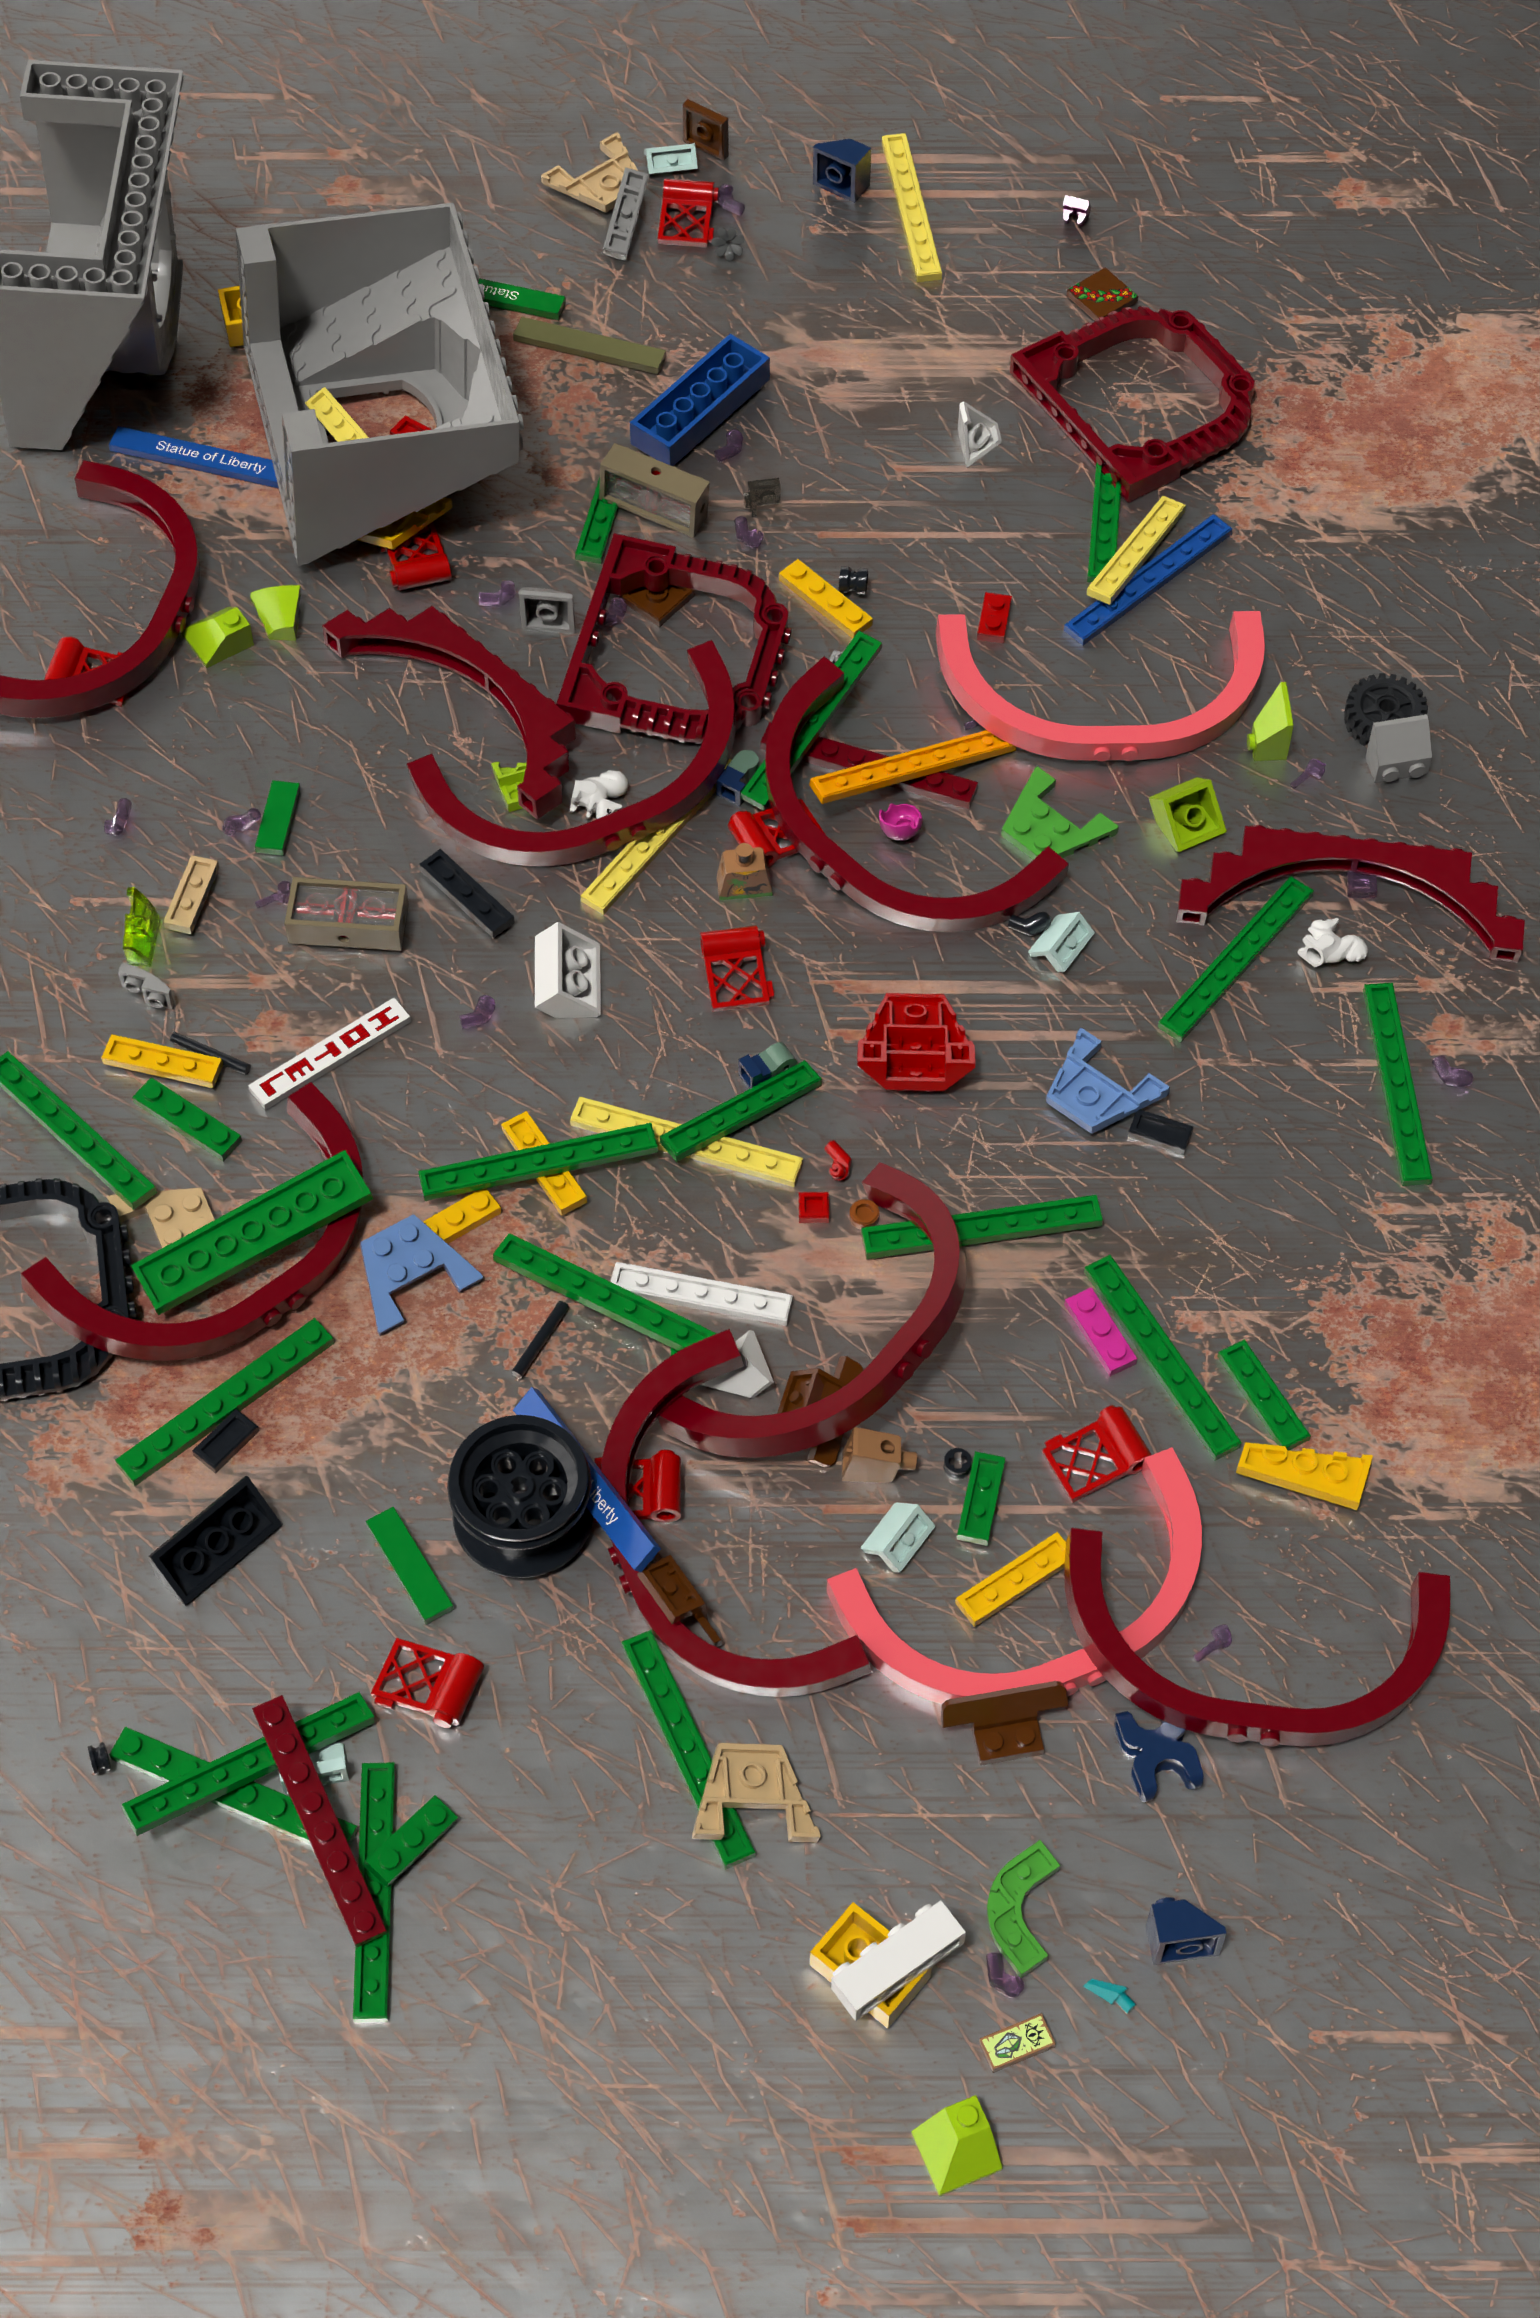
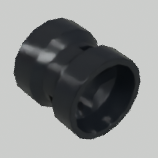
M841 566L839 592L848 593L855 590L857 595H866L868 569L859 568L855 572L849 566Z

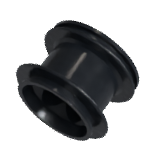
M505 1416L492 1420L474 1430L457 1449L448 1475V1499L452 1509L455 1535L462 1549L475 1563L499 1575L527 1578L554 1571L570 1561L579 1552L590 1534L594 1518L586 1507L591 1491V1474L587 1459L580 1446L565 1429L549 1420L536 1416ZM517 1491H525L524 1493H521V1494L515 1493V1492H517ZM488 1492L496 1493L491 1498L483 1497ZM550 1495L559 1496V1498L554 1501L546 1499ZM500 1518L510 1519L504 1524L496 1522ZM532 1519L541 1520L537 1525L528 1524Z

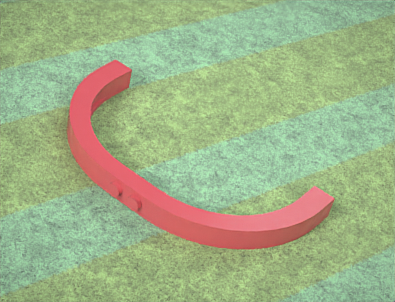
M1233 611L1229 626L1234 660L1233 675L1225 689L1206 707L1182 719L1161 724L1074 726L1047 721L1026 713L1007 702L994 691L980 674L972 658L965 614L938 615L936 625V641L940 667L951 693L961 707L977 723L998 738L1035 754L1066 760H1097L1102 762L1106 760L1133 761L1159 759L1186 753L1208 744L1232 727L1250 704L1261 673L1265 651L1260 611Z
M1173 1447L1145 1457L1141 1471L1164 1516L1170 1543V1564L1167 1577L1152 1604L1138 1619L1119 1632L1140 1659L1161 1643L1183 1614L1190 1599L1200 1563L1202 1525L1199 1506L1193 1487ZM857 1568L827 1579V1594L849 1638L858 1635L868 1661L891 1681L927 1700L943 1704L949 1699L1052 1681L1062 1682L1066 1689L1067 1697L1076 1693L1078 1688L1088 1684L1090 1686H1097L1106 1680L1092 1663L1084 1648L1042 1665L1010 1673H975L940 1664L911 1648L889 1628L873 1604Z

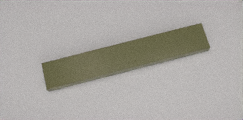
M521 317L513 333V341L654 374H659L666 358V350L525 317Z

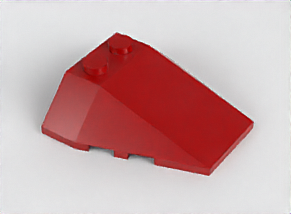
M886 993L875 1012L873 1022L869 1023L866 1028L864 1038H860L858 1042L857 1066L886 1090L945 1091L975 1069V1045L972 1040L969 1041L967 1039L963 1025L958 1024L956 1013L944 994Z

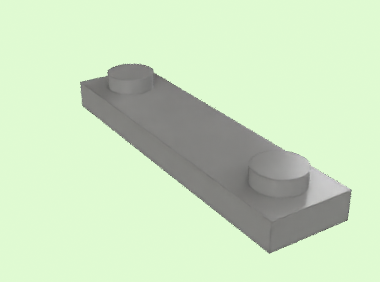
M625 167L602 254L626 261L649 174Z

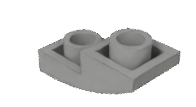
M125 963L121 964L118 973L122 988L133 993L142 992L145 1003L154 1008L163 1007L173 1010L174 1001L172 993L164 982L143 969Z

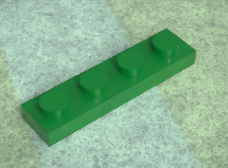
M152 1077L132 1097L134 1104L223 1162L242 1142L240 1134Z

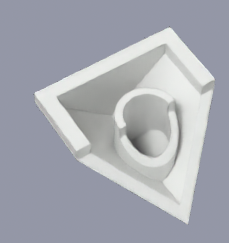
M964 401L959 404L958 433L967 468L1002 443L997 422Z
M749 1330L735 1341L744 1367L700 1385L748 1398H755L774 1382L754 1331Z

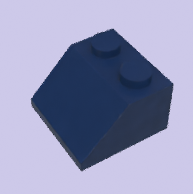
M850 138L815 144L813 146V185L855 203L870 186L871 147Z
M1173 1897L1157 1900L1155 1904H1151L1145 1926L1153 1965L1219 1956L1227 1934L1225 1926L1185 1899L1175 1901Z

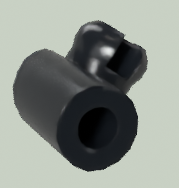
M1047 912L1036 913L1027 919L1012 915L1008 928L1034 936L1049 927L1051 917Z

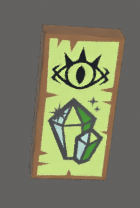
M1042 2013L979 2038V2044L993 2073L1053 2049L1056 2045Z

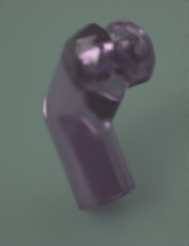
M739 516L735 518L737 540L751 548L760 546L764 538L761 531L756 533L757 529L749 531L746 517Z
M503 581L501 583V590L496 593L479 592V606L501 607L516 595L514 582Z
M1002 1953L987 1954L986 1963L990 1986L1005 1997L1013 1998L1019 1996L1024 1989L1022 1978L1011 1976L1004 1972Z

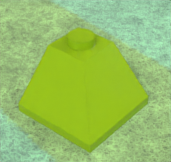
M226 607L185 627L183 633H181L206 668L254 646L250 623L237 607Z
M1280 682L1255 719L1252 733L1247 734V748L1252 750L1254 761L1287 760L1294 725L1286 682Z
M976 2095L945 2107L911 2131L939 2197L1003 2170L991 2127Z

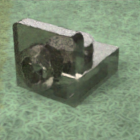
M779 478L748 481V492L743 493L745 509L750 508L751 518L757 517V506L780 504L781 485Z

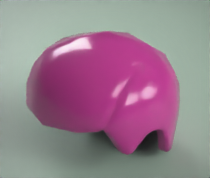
M891 803L886 812L881 809L879 811L881 830L888 838L893 840H908L915 836L922 828V814L913 805L906 803L895 805Z

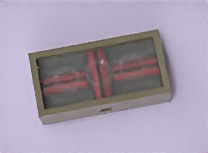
M617 443L613 444L600 464V500L602 498L606 499L610 504L614 502L619 508L692 538L695 537L708 516L710 482L702 477L692 475L675 466H670Z
M293 877L284 923L288 943L401 951L409 907L406 884Z

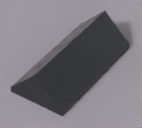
M245 1476L151 1553L148 1558L154 1575L186 1606L277 1530L282 1523L250 1478Z

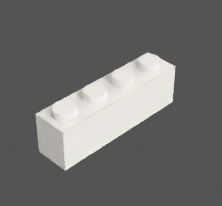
M941 1900L933 1906L929 1903L919 1909L915 1914V1919L907 1925L900 1923L888 1933V1938L879 1945L876 1942L868 1945L860 1953L861 1957L852 1964L845 1962L833 1972L834 1977L831 1978V1990L856 2022L963 1945L966 1931Z

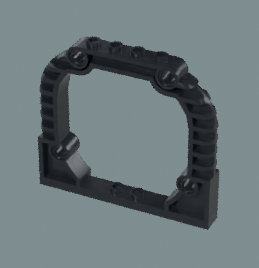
M37 1178L35 1181H18V1183L9 1185L6 1183L0 1184V1221L36 1215H64L79 1221L86 1242L91 1247L97 1249L102 1301L97 1305L117 1315L137 1319L135 1302L130 1301L129 1293H134L132 1275H127V1267L132 1265L129 1249L124 1248V1242L129 1241L128 1228L126 1223L121 1224L117 1209L113 1204L108 1202L100 1203L95 1195L80 1187L79 1184L62 1181L58 1178L44 1180ZM81 1341L72 1349L52 1356L0 1364L1 1402L8 1401V1399L17 1397L21 1399L30 1395H45V1393L55 1391L58 1393L74 1386L78 1387L82 1385V1382L97 1375L99 1370L109 1358L110 1360L112 1359L114 1354Z

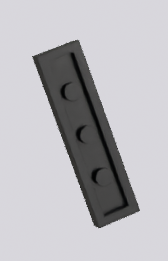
M439 849L419 864L420 871L492 938H495L515 923L514 916L443 850Z

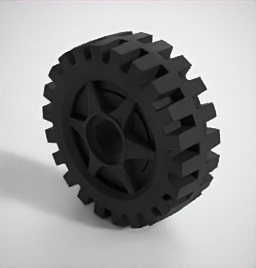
M1379 673L1378 679H1376L1374 674L1369 675L1367 680L1362 678L1358 684L1352 687L1346 701L1344 723L1347 724V731L1352 732V737L1355 740L1360 738L1359 744L1365 746L1369 743L1373 723L1427 714L1426 696L1423 697V691L1420 688L1416 690V684L1413 682L1407 685V678L1405 677L1396 680V674H1390V678H1386L1385 673Z

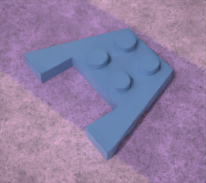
M1080 1028L1076 1034V1040L1073 1046L1070 1047L1067 1058L1062 1068L1059 1069L1046 1096L1047 1104L1093 1134L1169 1095L1170 1087L1150 1073L1129 1092L1087 1064L1086 1062L1101 1049L1102 1041L1083 1028Z
M414 1214L360 1243L379 1336L404 1323V1319L390 1294L435 1270L444 1267L459 1293L483 1281V1276L477 1269Z

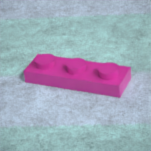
M1092 1287L1065 1299L1064 1306L1109 1376L1136 1365L1137 1357Z

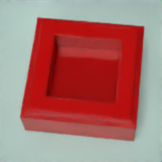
M799 1192V1223H829L828 1192Z

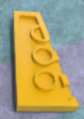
M1245 1442L1236 1473L1357 1510L1373 1455L1362 1454L1361 1458L1349 1457L1346 1452L1334 1451L1333 1455L1315 1453V1449L1302 1448V1451H1290L1285 1446Z

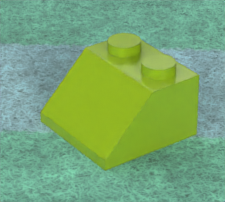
M1196 777L1148 797L1156 824L1176 852H1181L1227 832L1210 779Z

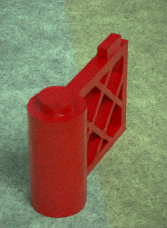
M664 179L663 201L657 238L658 244L707 248L708 243H712L714 228H710L712 207L714 203L719 201V187H715V182ZM667 208L679 209L681 213L672 218L667 213ZM696 210L706 211V215L698 220L691 213ZM687 217L692 224L683 229L678 222ZM672 226L679 232L675 236H664V232ZM698 228L703 233V238H692L689 233Z
M433 522L394 549L380 546L381 552L387 551L393 569L389 571L391 584L393 587L397 586L399 591L452 579L449 562ZM430 532L426 540L417 537L419 534ZM411 543L420 545L416 551L407 548ZM427 548L437 551V553L430 555L423 554ZM401 554L410 557L407 560L396 561Z
M75 637L61 638L44 680L67 678L86 673L109 663L123 653L118 652L115 655L87 648ZM88 658L97 659L103 665L90 669L87 665ZM127 693L108 704L122 707Z
M802 798L798 799L808 817L824 833ZM772 808L755 814L749 811L734 813L728 823L729 831L738 844L747 843L752 848H763L768 867H771L778 859L799 853L793 845L780 848L776 842L777 838L780 837L788 840L779 825L777 828L770 827L763 822L767 819L776 820Z
M755 925L701 932L700 943L712 1012L769 1005V999L774 998L772 981H766L761 954V948L765 947L764 931H758V927ZM756 960L757 968L751 975L739 968L744 961ZM723 964L730 970L721 979L712 973V965ZM734 973L747 980L739 990L727 983ZM752 983L761 989L762 997L750 998L743 992ZM722 987L734 994L730 1001L717 1003L716 995Z
M1114 1405L1104 1408L1099 1413L1097 1421L1065 1438L1059 1434L1044 1442L1046 1448L1042 1449V1454L1072 1503L1127 1474L1133 1475L1141 1472L1144 1458L1152 1455L1123 1407H1115ZM1095 1433L1100 1441L1097 1451L1080 1447L1082 1439ZM1102 1448L1105 1449L1106 1453L1101 1452ZM1062 1449L1073 1452L1070 1465L1057 1463L1052 1454ZM1078 1453L1095 1457L1091 1471L1074 1467ZM1099 1459L1111 1461L1117 1469L1107 1475L1095 1472ZM1062 1470L1067 1471L1066 1477L1063 1474ZM1072 1473L1089 1477L1086 1486L1074 1492L1069 1484Z
M660 1450L649 1459H635L632 1470L643 1469V1477L635 1485L630 1483L629 1497L631 1499L635 1494L643 1500V1510H633L632 1512L639 1520L652 1519L662 1523L679 1520L681 1518L680 1456L672 1450ZM602 1457L594 1458L595 1464L601 1470ZM593 1518V1523H598L597 1520Z
M396 1638L370 1694L372 1698H375L374 1703L376 1705L392 1710L395 1705L425 1713L434 1717L433 1722L444 1728H450L451 1725H459L484 1670V1665L481 1661L468 1654L457 1653L453 1655ZM402 1649L413 1652L417 1659L401 1667L396 1662ZM435 1659L444 1662L440 1671L430 1676L427 1675L424 1664ZM420 1667L425 1678L407 1686L403 1674ZM399 1676L404 1688L393 1693L383 1691L387 1681ZM428 1685L431 1692L426 1703L413 1700L410 1693Z

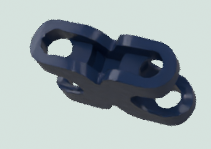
M1124 1711L1115 1714L1114 1728L1122 1753L1129 1758H1135L1131 1779L1142 1802L1155 1799L1157 1792L1155 1775L1161 1771L1177 1773L1188 1789L1202 1787L1204 1775L1197 1751L1190 1743L1182 1742L1185 1729L1161 1720L1162 1726L1155 1730H1146L1138 1726L1130 1712Z

